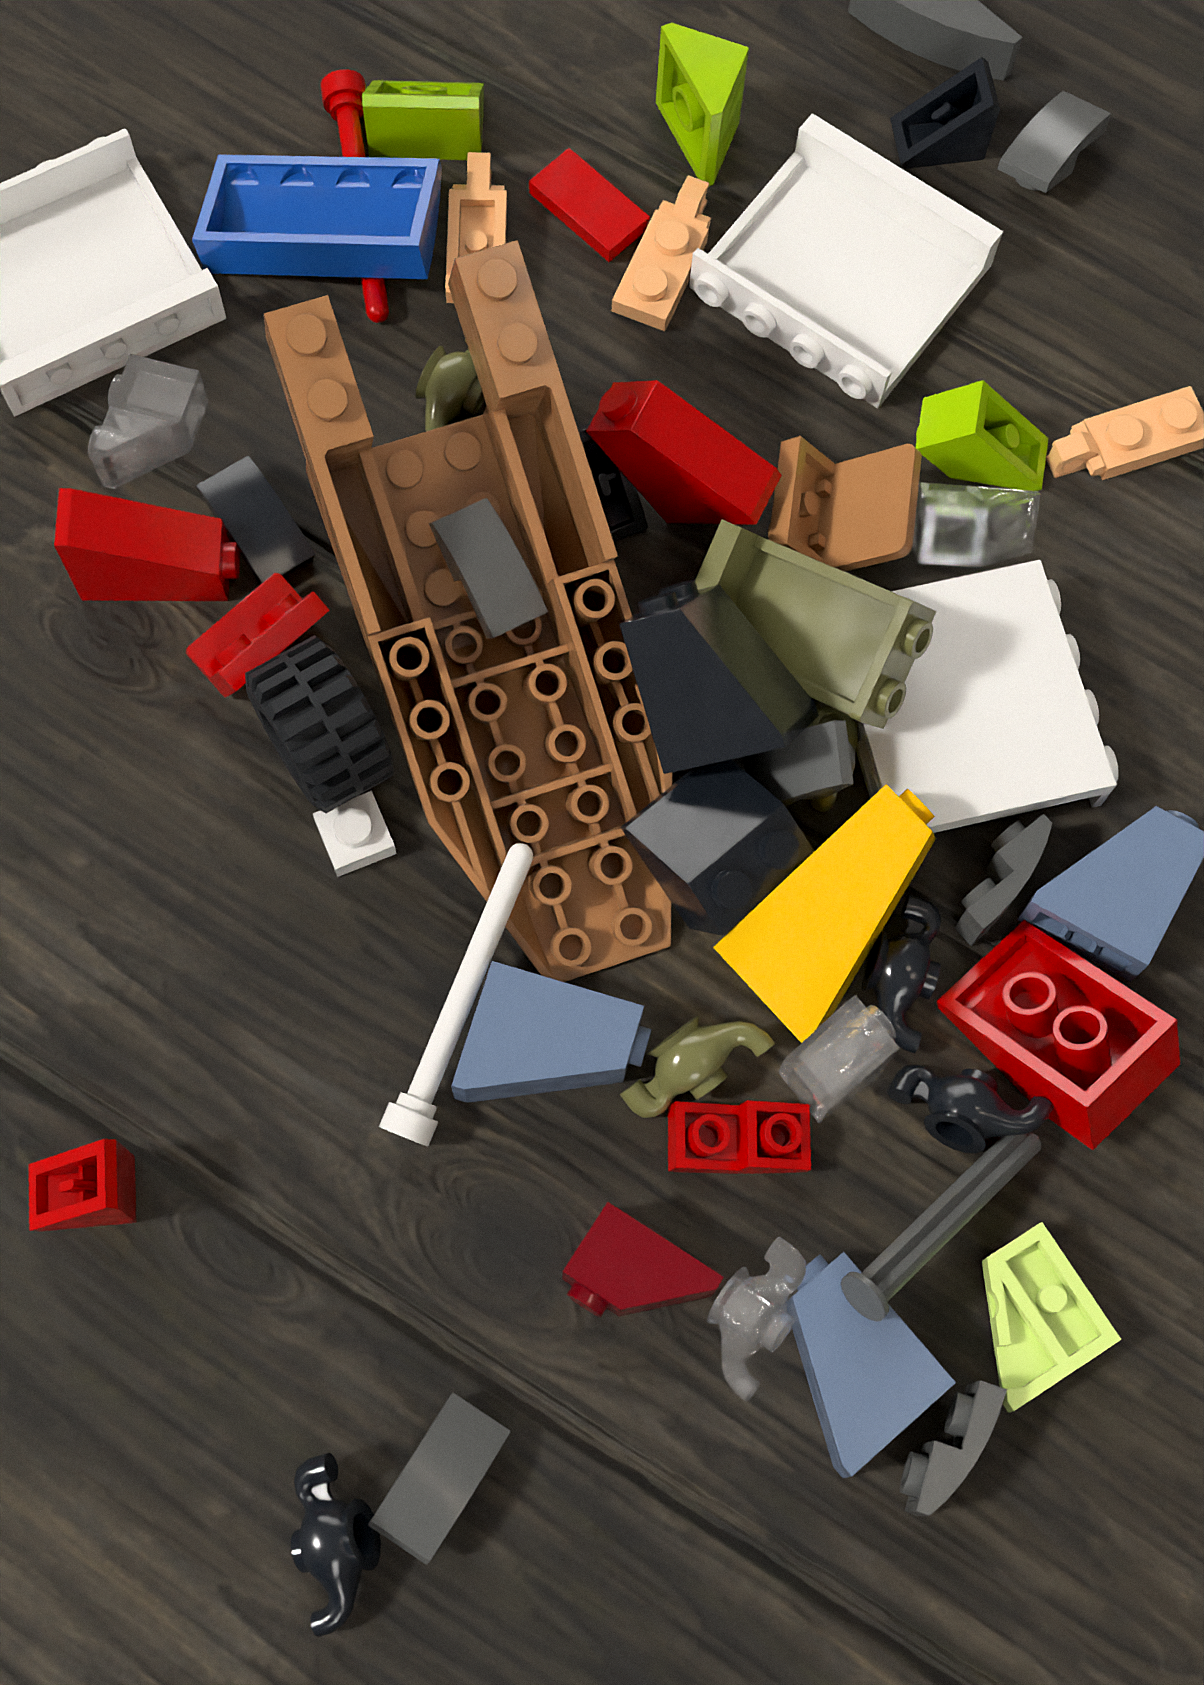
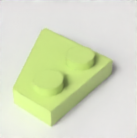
M1043 1222L982 1260L999 1385L1007 1389L1003 1406L1008 1413L1017 1410L1122 1340Z

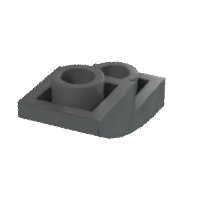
M1062 91L1046 104L1020 132L1000 159L997 170L1014 177L1016 182L1026 189L1040 190L1047 193L1073 172L1079 152L1105 133L1111 113Z
M487 498L429 523L453 580L462 582L486 638H495L548 612L518 548Z
M846 720L830 721L805 728L785 748L743 757L745 772L779 799L785 807L800 799H824L854 784L852 773L855 767V753L851 743L848 742Z
M1045 814L1027 828L1020 821L1015 822L991 844L996 853L984 870L989 878L981 882L963 898L961 904L966 908V911L954 927L970 946L975 944L1000 919L1037 866L1048 841L1052 822Z
M980 1380L968 1384L965 1394L959 1392L954 1394L945 1422V1433L954 1435L951 1446L938 1441L926 1442L922 1444L920 1454L911 1451L906 1460L900 1482V1493L909 1496L905 1512L915 1516H930L961 1485L977 1462L991 1436L1007 1389Z
M452 1393L412 1457L402 1469L368 1526L427 1565L461 1514L511 1431L455 1393Z

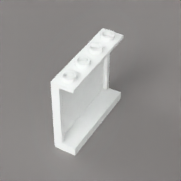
M812 113L799 128L795 152L708 254L699 248L695 250L692 256L689 287L695 290L700 299L708 305L721 307L741 320L745 327L759 337H767L788 350L792 357L801 365L808 368H816L836 381L840 388L849 396L856 399H864L874 407L879 408L991 267L1003 231Z
M126 128L107 137L97 138L88 145L57 159L42 162L36 168L0 183V391L14 417L227 319L217 283L208 268L202 270L136 158L131 138Z
M1041 560L891 591L937 612L932 621L933 635L925 653L920 658L915 659L905 681L906 696L897 714L888 719L884 729L856 720L858 725L856 753L870 799L886 784L898 796L908 788L935 816L926 824L933 833L1089 798L1092 808L1101 806L1117 785L1118 764L1113 750L1109 746L1103 745L1097 728L1099 709L1096 698L1091 690H1085L1078 672L1080 665L1078 645L1071 634H1065L1059 616L1061 612L1060 593L1056 583L1052 579L1047 580Z

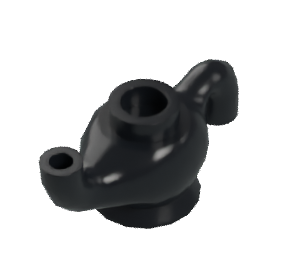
M908 894L901 912V918L907 920V928L904 933L897 934L890 939L884 931H881L873 945L865 968L862 991L873 989L878 1002L882 1028L889 1039L903 1050L915 1054L921 1041L922 1032L910 1028L905 1021V1016L918 997L929 1000L936 987L941 964L930 960L929 945L940 931L941 916L938 908L931 902Z
M917 1064L906 1065L896 1073L887 1090L889 1097L901 1104H910L912 1099L916 1097L926 1101L930 1115H927L923 1121L925 1129L941 1144L964 1153L976 1154L982 1152L986 1147L984 1140L988 1138L1023 1135L1037 1130L1049 1118L1054 1108L1049 1100L1035 1096L1032 1097L1025 1109L1020 1111L1012 1109L996 1093L998 1090L996 1081L988 1074L971 1068L962 1070L960 1075H948L940 1078L927 1067Z
M331 1453L307 1459L297 1468L294 1478L295 1493L305 1509V1516L302 1519L301 1528L295 1530L291 1537L292 1558L299 1571L302 1573L310 1572L328 1593L329 1599L328 1604L323 1609L314 1611L311 1615V1628L317 1637L332 1634L345 1624L354 1608L362 1570L372 1571L378 1565L381 1556L380 1533L368 1526L374 1516L369 1505L362 1499L357 1498L348 1504L342 1500L335 1499L330 1491V1483L337 1480L339 1471L337 1461Z

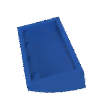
M218 155L192 241L203 269L208 268L210 273L428 279L438 222L442 173L440 159Z

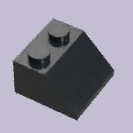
M731 759L694 767L620 827L688 928L722 936L747 916L815 852L785 805Z

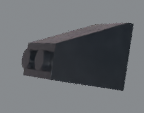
M689 580L659 590V595L639 601L638 607L640 612L620 623L663 774L785 748L819 716L814 701L720 585L698 590L696 581Z

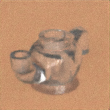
M778 1237L771 1244L764 1259L770 1263L768 1273L766 1275L750 1277L747 1267L739 1269L719 1293L707 1318L708 1324H719L722 1370L725 1380L735 1394L745 1402L750 1400L760 1384L749 1373L746 1362L761 1347L774 1352L785 1340L795 1321V1317L786 1312L788 1295L801 1285L806 1274V1260L798 1249L781 1237Z

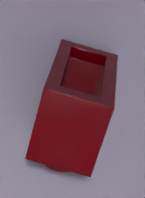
M609 1202L606 1203L564 1268L562 1279L572 1285L566 1295L575 1303L600 1318L606 1309L617 1316H624L711 1297L724 1278Z

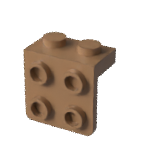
M801 436L782 441L777 469L782 476L775 488L771 523L768 528V540L844 572L905 557L911 551L913 545L922 459L921 452L912 444H904L835 464Z

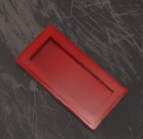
M570 148L529 180V193L608 262L641 236L648 227L650 216Z

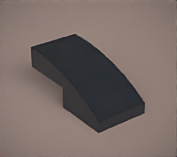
M249 456L244 457L196 485L198 492L213 516L223 520L228 539L231 538L233 542H237L240 554L260 585L272 574L280 573L283 576L316 555L280 498Z

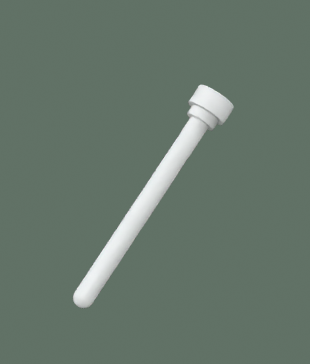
M518 843L509 849L408 1093L400 1092L396 1104L389 1102L379 1127L424 1146H429L438 1124L437 1121L433 1120L437 1107L432 1105V1102L533 861V852L528 845Z

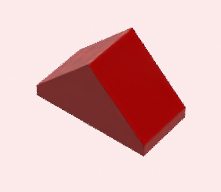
M101 1139L28 1164L29 1231H52L137 1223L135 1156L116 1139Z

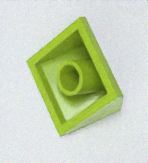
M669 23L661 26L656 104L697 178L708 182L709 186H711L716 180L739 124L749 47L675 23Z
M373 80L363 92L362 103L369 157L467 160L468 152L482 153L484 83Z

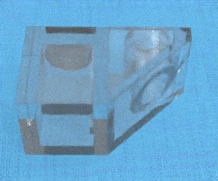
M130 354L123 374H117L111 382L108 394L109 410L102 426L97 425L93 429L89 440L88 456L94 464L102 485L115 489L191 451L208 405L207 395L198 370Z
M919 482L913 536V548L918 563L980 568L1031 553L1041 499L1040 492Z
M855 995L784 1059L778 1073L803 1104H810V1113L820 1124L881 1075L899 1050V1046L893 1040L896 1037L895 1029L888 1018L876 1006L870 1005L866 1008Z

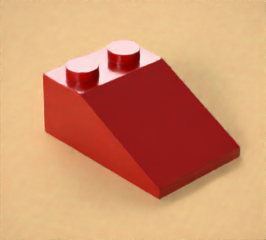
M1025 920L937 1000L938 1009L1029 1101L1035 1096L1049 1100L1054 1107L1049 1119L1091 1150H1094L1180 1065L1177 1019Z

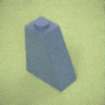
M1156 806L1037 890L1023 908L1017 920L1021 922L1023 920L1027 921L1057 942L1131 982L1149 965L1204 858V831L1199 829L1198 823L1188 815L1173 810L1165 811Z
M492 961L451 1085L454 1099L469 1103L621 1083L624 1081L628 1065L641 1067L652 1029L640 1026L644 1006Z
M844 1252L830 1264L819 1254L790 1280L798 1292L785 1303L833 1468L842 1478L852 1477L956 1382L890 1305L888 1315L878 1322L865 1318L851 1306L843 1294L841 1280L849 1272H862Z

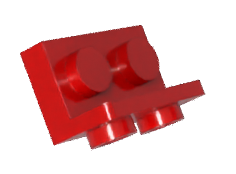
M274 573L186 648V654L225 698L235 693L246 683V672L279 655L330 610L314 591L301 598L280 573Z

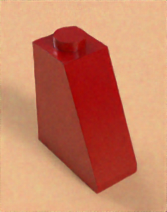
M658 380L613 382L610 389L601 398L599 409L586 430L666 523L720 524L722 519L732 524L756 525L782 476L776 467Z
M59 488L54 547L82 601H228L229 579H238L240 574V551L237 542H229L222 519L72 488Z

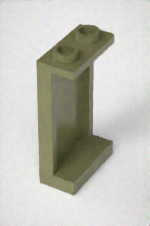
M722 519L695 580L698 590L715 585L722 587L811 698L848 714L850 718L881 729H884L888 719L894 717L901 708L906 696V678L915 659L920 658L927 650L933 635L932 621L937 611Z

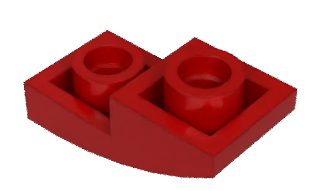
M747 1100L740 1105L675 1101L668 1107V1172L766 1174L799 1173L811 1170L810 1104Z

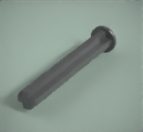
M1032 1132L1023 1135L1000 1137L862 1273H847L841 1280V1288L851 1306L869 1320L882 1321L889 1313L888 1301L1041 1150L1042 1143L1040 1137Z

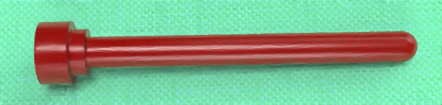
M342 69L327 74L320 84L324 109L338 123L342 156L365 157L360 118L364 114L362 94L366 90L365 79L359 72L354 70ZM361 278L367 317L375 323L384 322L389 316L385 279Z

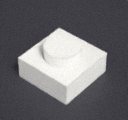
M372 791L351 799L327 814L322 811L313 813L315 823L337 877L397 854Z

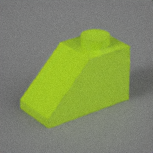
M984 380L923 398L920 422L916 432V448L921 452L922 456L949 478L1028 492L1042 490L1049 438Z

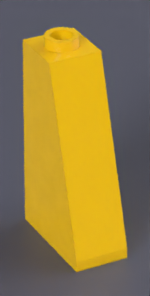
M887 784L884 785L713 947L804 1045H811L820 1037L936 840L932 830L926 825L935 816L908 788L898 796Z

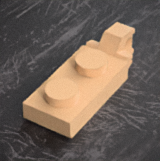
M468 152L467 184H453V189H449L446 303H454L448 282L455 258L506 244L507 190H504V185H491V153Z
M688 175L678 193L676 203L673 204L663 200L659 210H655L612 299V312L666 331L690 280L693 253L697 248L703 251L707 244L711 217L702 213L707 204L708 182Z
M1191 386L1084 419V421L1071 427V435L1053 441V447L1049 455L1046 456V460L1055 478L1086 468L1091 476L1100 475L1102 480L1204 448V411Z

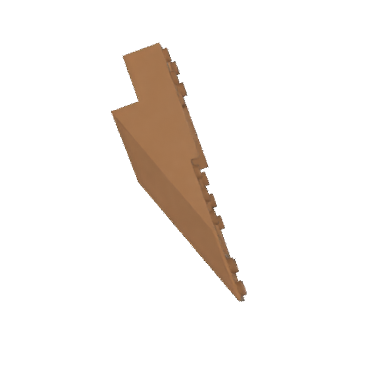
M518 240L455 258L448 282L487 405L483 415L372 448L373 432L328 295L264 313L266 339L306 458V473L428 824L486 902L489 899L509 849L518 843L526 844L531 848L533 861L505 928L541 976L566 982L671 946V901L620 827L672 786V772L663 774L622 635L620 623L632 617L614 560L618 555ZM484 498L489 500L508 530L548 610L547 613L495 638H486L462 582L453 580L429 525L433 521Z

